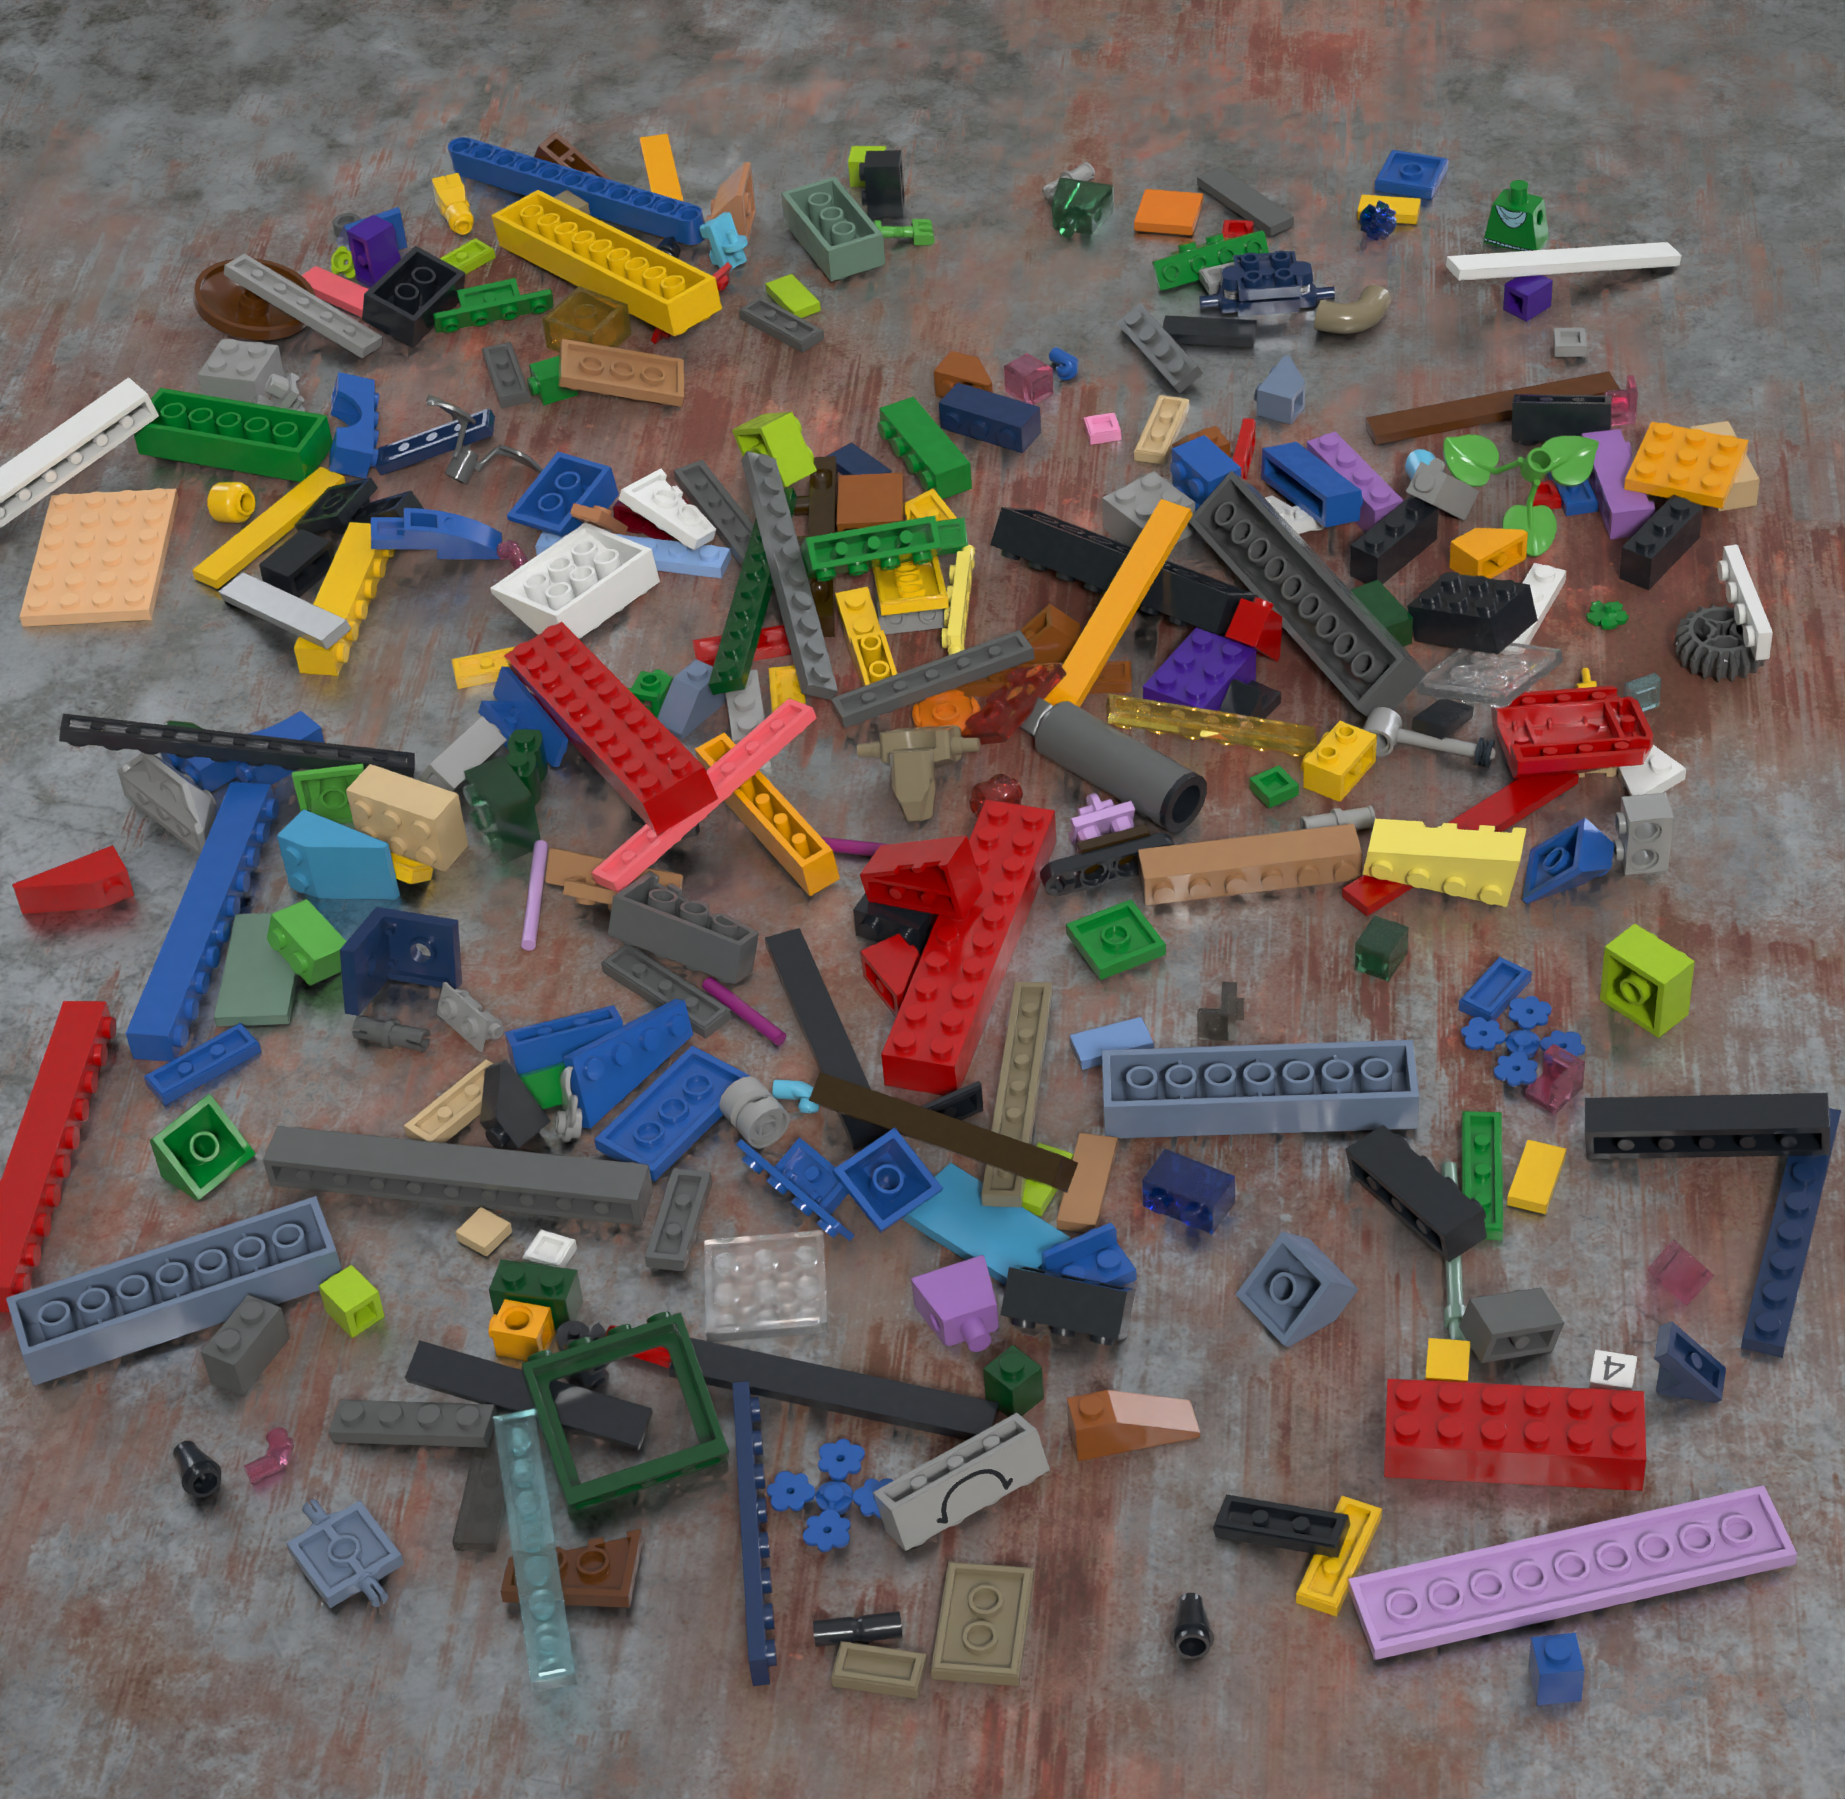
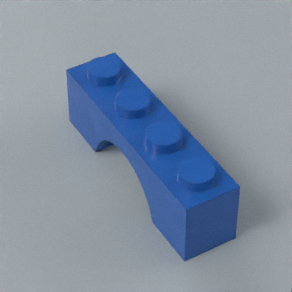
M341 372L337 374L331 395V415L345 422L348 427L336 428L329 452V471L366 479L369 468H375L378 449L375 448L379 431L376 430L379 412L376 409L379 393H375V380Z

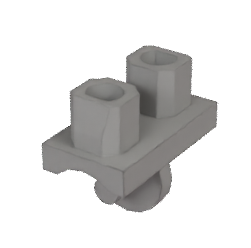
M291 372L287 378L272 373L265 384V392L273 397L269 400L256 394L250 403L305 412L302 406L305 400L299 395V390L296 387L299 376Z

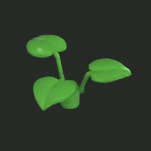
M1468 434L1458 437H1446L1443 442V454L1451 474L1471 487L1484 486L1489 480L1490 473L1498 475L1515 467H1520L1521 475L1526 481L1531 482L1532 486L1526 506L1514 505L1505 513L1502 520V529H1521L1528 532L1527 555L1538 557L1550 547L1557 529L1555 515L1549 507L1544 505L1533 507V500L1540 482L1549 472H1551L1554 481L1563 486L1573 487L1585 482L1592 472L1599 442L1581 436L1554 437L1546 441L1541 448L1531 450L1526 458L1518 457L1516 461L1495 468L1499 461V453L1495 444L1480 435Z

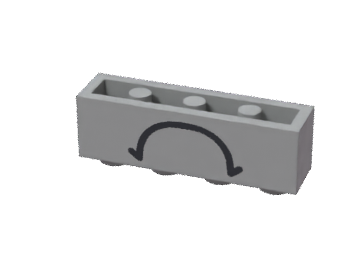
M1015 1413L872 1493L886 1533L907 1551L912 1547L922 1545L928 1538L944 1529L961 1523L964 1518L978 1510L995 1504L1000 1498L1019 1487L1032 1483L1037 1477L1050 1471L1037 1429L1018 1413Z

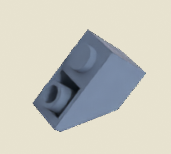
M1284 355L1280 362L1271 368L1269 375L1263 383L1257 385L1254 401L1257 402L1258 416L1290 425L1293 424L1305 408V381L1291 357Z

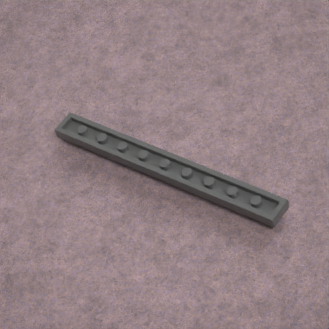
M747 451L741 461L802 694L831 700L830 698L836 695L838 689L776 458L766 454Z

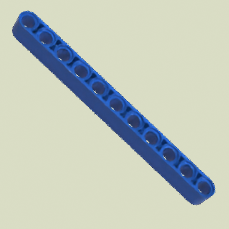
M467 137L453 139L448 144L447 148L453 170L459 176L525 196L540 190L555 197L568 190L589 203L591 216L664 238L674 236L677 242L687 245H696L705 240L699 229L705 223L702 209L697 205Z

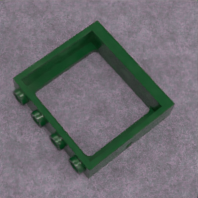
M669 1311L655 1314L646 1320V1324L631 1328L630 1324L620 1325L609 1330L606 1337L592 1341L591 1337L580 1338L569 1343L566 1350L553 1354L551 1350H543L530 1355L527 1358L528 1362L522 1363V1376L568 1514L728 1462L729 1449L681 1312L671 1315ZM657 1347H664L669 1353L699 1445L580 1483L549 1389L550 1384L567 1376Z

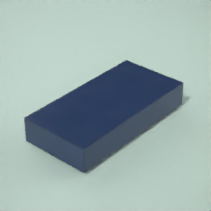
M852 442L827 455L836 456L837 471L841 475L892 473L889 468Z

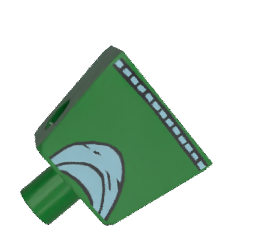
M1512 181L1510 189H1503L1493 202L1483 243L1519 252L1542 250L1549 240L1545 200L1540 196L1528 194V183L1526 181Z

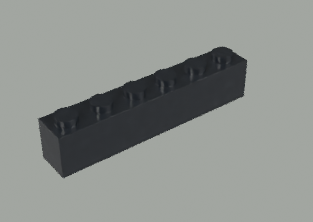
M1828 1093L1585 1098L1587 1159L1830 1155Z

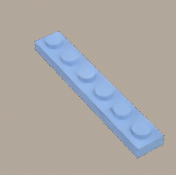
M543 531L535 545L536 554L539 555L566 535L561 537ZM616 534L652 549L657 571L722 579L731 560L730 548L703 545L696 550H692L684 546L680 541Z

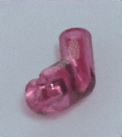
M278 1427L269 1431L266 1435L269 1447L265 1456L244 1465L245 1472L252 1485L282 1471L287 1466L294 1444L293 1439L288 1437V1432L285 1428Z

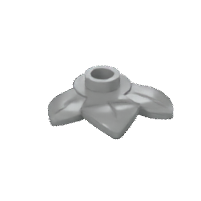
M571 1066L562 1071L559 1079L562 1088L563 1111H557L555 1132L556 1134H562L563 1142H570L571 1138L579 1139L582 1129V1110L577 1108L578 1097L572 1095L570 1089V1078L573 1070Z

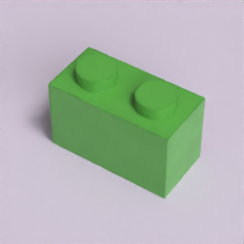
M307 899L271 914L267 933V940L271 948L278 951L290 964L291 969L300 975L309 986L341 972L340 949L347 941Z

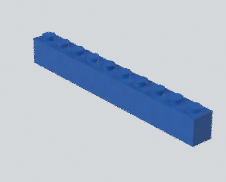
M230 782L125 1033L133 1059L170 1062L178 1058L181 1048L187 1045L189 1028L192 1021H195L198 1017L199 1003L203 994H207L209 990L211 973L213 968H217L219 965L221 948L223 943H227L229 940L230 926L235 914L240 912V901L244 892L249 890L250 876L253 869L259 865L260 851L263 844L269 840L273 819L276 820L279 815V801L274 798L271 784Z

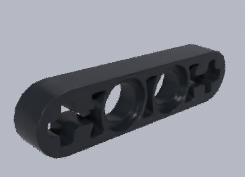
M1156 833L1054 860L1042 868L1040 879L1049 895L1062 896L1138 876V849L1176 844L1169 834ZM1134 856L1129 863L1119 864L1120 860L1124 857ZM1095 864L1100 865L1095 872L1084 873L1088 867Z

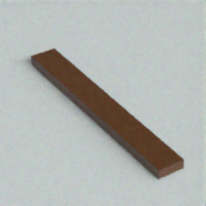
M1610 371L1366 417V428L1375 445L1510 420L1512 419L1514 394L1612 395V400L1620 398V388Z

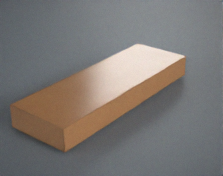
M1079 1133L1072 1159L1078 1162L1068 1192L1063 1193L1056 1220L1057 1229L1086 1233L1090 1229L1098 1228L1118 1149V1137Z

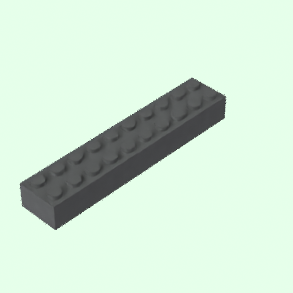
M1231 471L1192 515L1189 523L1253 594L1274 604L1272 610L1282 616L1283 628L1358 711L1368 717L1369 712L1377 707H1386L1394 710L1425 677L1427 672L1261 493L1236 473Z

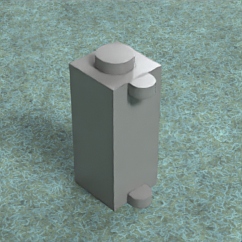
M1438 458L1433 459L1429 465L1420 462L1406 492L1465 521L1479 490L1442 472L1445 464Z
M481 716L428 765L419 780L456 792L499 752L507 739L494 724L489 723Z

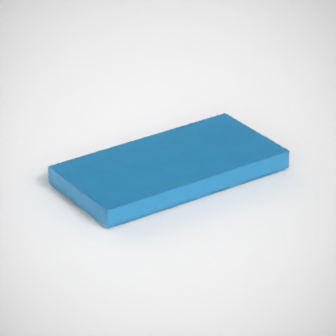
M952 1163L948 1164L935 1176L943 1190L902 1218L903 1221L964 1260L984 1255L989 1275L1005 1286L1009 1267L1024 1265L1042 1269V1252L1050 1249L1055 1244L1070 1240L1068 1235L1023 1207L982 1206L983 1182Z

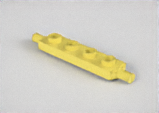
M967 545L961 549L962 551H957L956 565H950L949 578L950 585L953 586H947L948 603L951 607L944 610V624L948 628H942V648H948V655L965 650L972 569L975 566V548L972 545Z

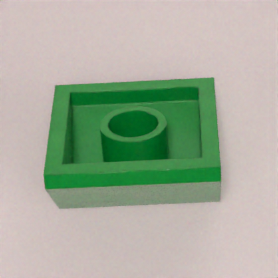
M210 1093L150 1139L161 1177L196 1201L200 1200L256 1155L255 1151Z

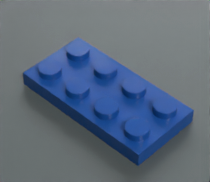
M692 1045L594 1139L596 1150L618 1162H634L649 1165L651 1180L656 1181L724 1115L720 1111L719 1103L725 1090L733 1082L750 1075Z

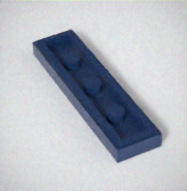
M490 408L470 415L476 420V423L474 425L468 422L462 446L493 436L495 415ZM454 420L378 448V459L375 468L382 476L454 450L461 427L459 421Z

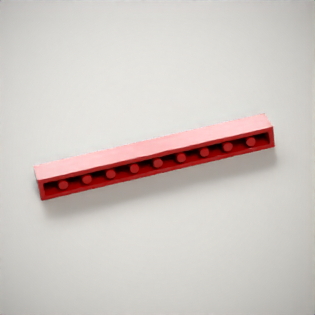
M63 1001L1 1177L0 1313H10L6 1300L7 1297L31 1290V1276L34 1267H38L40 1264L41 1246L44 1237H48L50 1234L51 1216L54 1207H58L60 1204L61 1186L64 1178H68L70 1174V1159L73 1150L79 1147L80 1128L82 1122L88 1119L89 1101L92 1093L97 1092L99 1084L98 1074L101 1066L106 1065L109 1041L114 1039L116 1035V1019L111 1017L106 1001Z

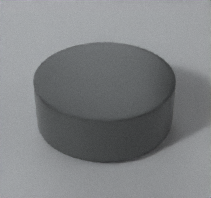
M344 213L335 217L332 221L334 235L338 237L344 225L361 220L360 217L353 213Z

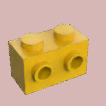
M1339 721L1330 732L1327 731L1322 736L1318 746L1312 752H1308L1303 758L1301 764L1303 788L1341 802L1376 762L1377 735Z

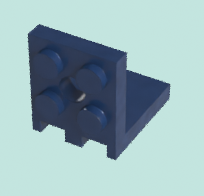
M376 907L340 949L345 1014L359 1016L388 979L442 988L443 983L447 982L453 989H458L462 984L458 920ZM416 944L426 946L431 956L423 955L416 947Z

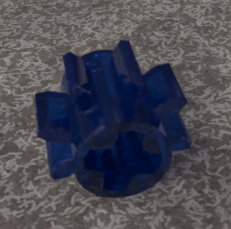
M1378 201L1376 207L1368 204L1360 214V224L1362 225L1360 231L1367 233V237L1378 241L1380 235L1386 238L1389 237L1396 227V218L1394 216L1396 211L1389 208V205L1382 201Z

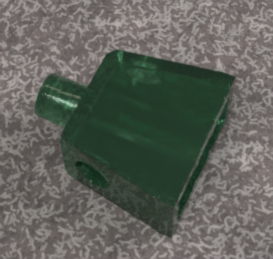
M1060 177L1052 202L1053 227L1065 237H1071L1074 233L1094 234L1114 212V185Z

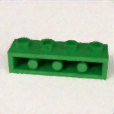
M914 396L879 408L880 422L877 423L881 438L887 440L892 446L895 455L905 461L911 474L915 473L920 479L925 491L934 489L941 499H945L972 489L970 462Z
M934 515L807 537L800 549L808 579L817 578V582H825L837 578L836 574L849 572V576H859L868 573L869 568L881 566L883 571L901 567L903 562L913 561L914 565L926 564L933 561V557L941 550L942 544Z

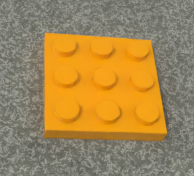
M1651 421L1625 478L1624 489L1665 498H1671L1673 495L1700 505L1723 509L1748 451L1749 440L1736 438L1732 435H1720L1704 432L1700 429H1689L1673 426L1669 423Z

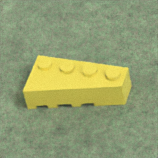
M1375 819L1362 874L1380 880L1411 885L1415 888L1429 889L1451 896H1459L1490 905L1507 907L1521 859L1526 828L1513 827L1512 833L1495 832V826L1480 825L1479 831L1458 829L1457 824L1443 823L1436 828H1429L1422 821Z

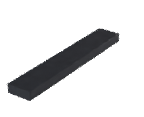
M419 1340L405 1376L408 1383L479 1404H494L496 1409L537 1420L522 1376V1370ZM557 1380L550 1384L549 1389L562 1428L640 1451L653 1414L652 1408Z

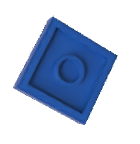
M1392 150L1375 180V191L1432 200L1448 169L1449 159Z

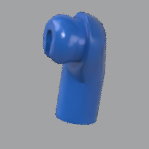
M1058 347L1053 348L1049 353V360L1058 365L1056 366V371L1059 378L1065 381L1074 379L1078 373V359Z

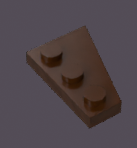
M642 1530L627 1531L626 1538L604 1542L603 1537L588 1540V1546L566 1551L558 1546L508 1557L500 1591L502 1601L505 1603L630 1608L643 1543Z

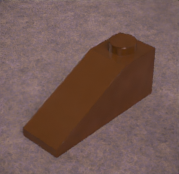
M557 132L542 142L535 152V158L612 180Z

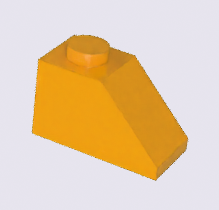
M1474 528L1451 541L1449 568L1461 575L1485 576L1492 579L1526 559L1528 532L1521 529Z

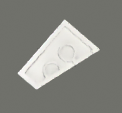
M662 469L621 489L619 500L654 523L659 529L672 535L684 546L696 550L714 539L716 528L696 506L687 504L682 499L683 492L677 486L671 487L666 482L667 475Z

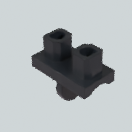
M568 1321L558 1328L556 1345L560 1351L568 1349L567 1345L580 1338L591 1337L592 1341L606 1337V1331L600 1322L593 1325L590 1331L589 1327L580 1321ZM610 1363L565 1378L569 1383L578 1377L583 1386L592 1391L609 1380V1373L605 1368Z

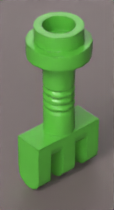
M912 219L911 226L903 227L881 226V220H874V224L882 232L883 238H913L914 245H932L935 241L932 222L929 219Z

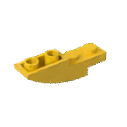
M868 586L835 593L836 605L843 624L844 638L862 686L896 675L897 671L884 630H881Z

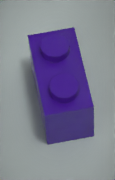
M371 215L347 230L356 279L372 287L401 260L395 237V228L390 222Z

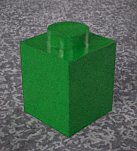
M560 355L529 364L531 377L527 378L528 387L532 396L537 395L543 406L578 395L577 390L559 386Z

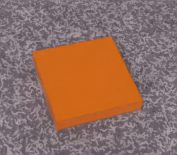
M1145 189L1134 220V231L1192 236L1203 205V193Z

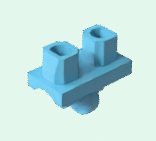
M723 212L715 219L708 220L700 226L699 229L702 237L710 241L712 249L710 250L709 257L713 265H718L720 269L728 262L732 265V271L733 268L747 261L743 250L748 245L747 238L743 235L738 236L730 212Z

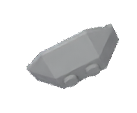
M141 753L118 769L124 795L200 856L216 818L215 808L217 803L213 795L208 790L199 788L188 774L180 773L172 765L156 755Z

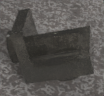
M1222 982L1220 1009H1198L1197 1038L1199 1040L1236 1041L1237 1020L1244 1021L1245 998H1238V982Z

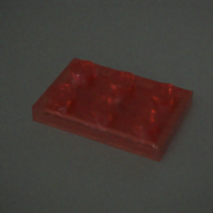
M1060 663L1050 665L1039 664L1035 667H1018L1007 676L1005 685L987 697V704L983 709L966 720V727L961 731L962 737L979 738L980 745L1006 742L1033 712L1038 697L1044 700L1067 673Z

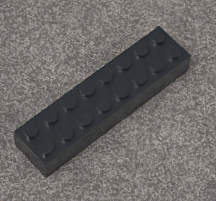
M1011 507L1001 508L990 544L1001 549V555L1013 560H1020V557L1029 560L1028 566L1041 571H1047L1048 568L1057 571L1056 577L1069 582H1075V579L1085 582L1083 586L1085 589L1097 593H1103V590L1107 591L1132 549V546L1036 509ZM1166 560L1141 602L1140 610L1152 615H1159L1161 612L1170 616L1168 621L1184 627L1192 624L1199 627V629L1226 637L1241 598L1253 602L1254 598L1258 597V595Z

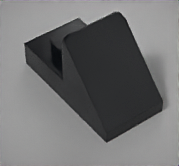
M1233 679L1214 721V729L1243 741L1281 704V692L1254 680L1246 684Z

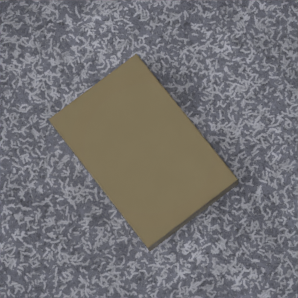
M948 1561L931 1667L932 1679L1008 1686L1020 1685L1035 1577L1034 1568Z

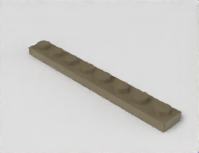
M1015 981L991 1130L1031 1144L1035 1121L1053 996L1052 982ZM986 1165L981 1194L982 1206L1022 1207L1026 1178Z

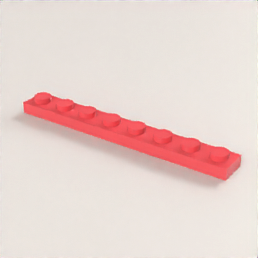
M790 698L786 700L706 771L719 799L658 836L645 824L591 872L595 882L617 893L629 886L633 880L649 866L653 865L675 843L679 842L694 826L704 820L720 803L729 798L746 780L755 775L764 764L777 755L790 741L801 734L817 718L813 707Z

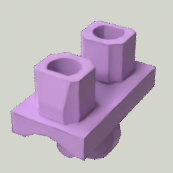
M1096 793L1087 795V806L1078 808V817L1071 818V832H1068V837L1071 844H1075L1104 834L1133 828L1135 808L1132 801L1114 805L1111 799L1101 802Z

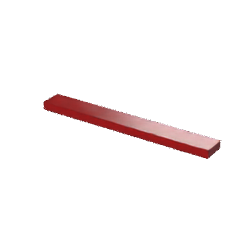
M1579 774L1518 778L1448 823L1457 824L1458 829L1479 831L1480 825L1495 826V832H1502L1577 785ZM1363 875L1342 888V898L1368 917L1414 887Z

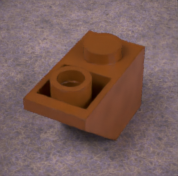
M951 350L934 370L936 397L944 398L957 382L993 393L992 381L978 357Z

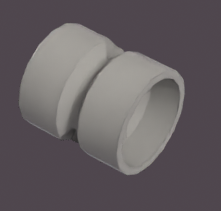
M743 1077L733 1082L721 1096L719 1103L720 1111L754 1148H765L776 1143L788 1129L790 1123L789 1113L755 1077Z

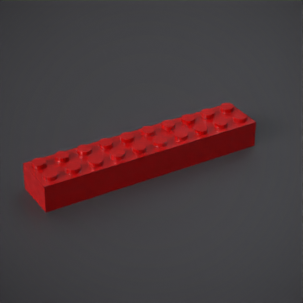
M563 622L547 627L538 636L518 644L512 651L504 655L510 669L566 735L568 740L657 836L719 799L705 767Z
M985 800L969 839L983 891L964 919L938 915L881 1053L885 1086L942 1096L962 1088L1040 886V871L1049 863L1057 842L1055 810Z

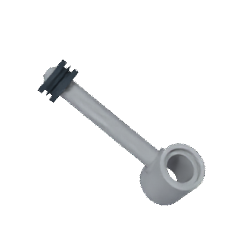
M1377 707L1371 710L1363 727V730L1377 735V757L1389 755L1397 743H1403L1474 757V765L1479 766L1481 763L1482 766L1485 763V767L1489 768L1496 754L1494 749L1495 740L1492 739L1490 742H1488V739L1484 742V738L1480 737L1478 744L1446 737L1441 740L1415 731L1401 729L1402 720L1399 714L1386 707Z

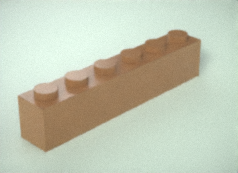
M1354 824L1138 849L1139 879L1145 906L1354 881L1362 876V850Z

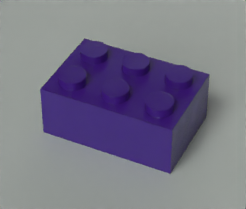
M1196 627L1143 685V717L1204 740L1214 729V721L1232 680L1237 679L1246 684H1249L1252 680L1256 681V649Z

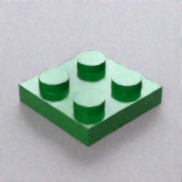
M1132 899L1066 924V935L1100 980L1166 955L1165 942Z

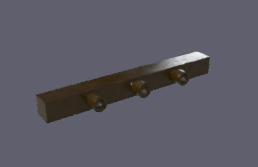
M836 456L814 457V465L817 471L810 474L809 495L797 496L794 515H809L808 536H797L799 547H801L807 537L837 532L838 471ZM817 578L808 579L823 637H835L836 578L825 582H817Z
M822 1072L818 1075L809 1101L826 1109L889 1131L896 1128L903 1136L1065 1193L1068 1192L1078 1162L1063 1155Z

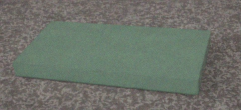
M273 913L235 914L214 1015L216 1027L236 1026L239 1023L243 1026L290 1024L299 975L291 969L290 964L278 951L271 948L267 940L270 918Z

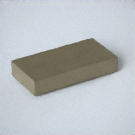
M841 1641L831 1675L832 1687L918 1699L927 1666L926 1653Z

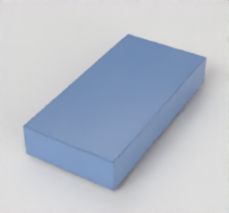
M1142 1017L1070 1035V1045L1081 1070L1102 1065V1050L1154 1048V1042Z

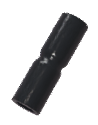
M900 1611L862 1615L858 1618L841 1617L813 1621L815 1647L840 1645L841 1641L854 1643L858 1640L868 1642L903 1638Z

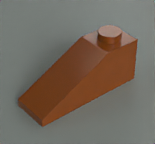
M1104 1390L1067 1398L1068 1429L1077 1461L1200 1438V1430L1190 1400L1114 1390Z

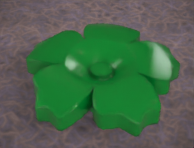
M1598 600L1597 602H1592L1590 613H1586V618L1594 626L1601 625V629L1611 630L1617 628V625L1626 624L1629 615L1626 614V611H1622L1623 604H1620L1619 601L1607 602L1604 605Z

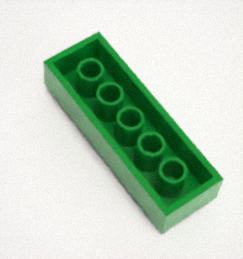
M159 388L151 398L159 417L134 434L138 453L141 455L295 482H302L317 469L330 451L333 442L327 415Z

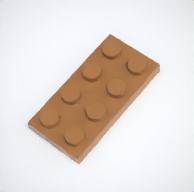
M562 339L559 358V386L571 390H584L601 395H614L632 400H643L666 406L682 407L684 400V359Z

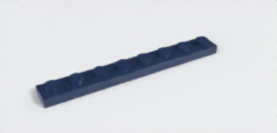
M1829 1108L1830 1155L1788 1156L1742 1338L1741 1349L1783 1358L1840 1122L1841 1110Z
M749 1381L732 1383L748 1659L753 1686L770 1685L769 1667L777 1666L775 1639H767V1630L775 1629L773 1603H765V1594L773 1593L770 1567L763 1568L762 1560L770 1558L768 1532H761L760 1524L768 1523L766 1497H758V1489H766L764 1464H756V1456L764 1455L761 1430H754V1423L761 1422V1408L759 1397L751 1398Z

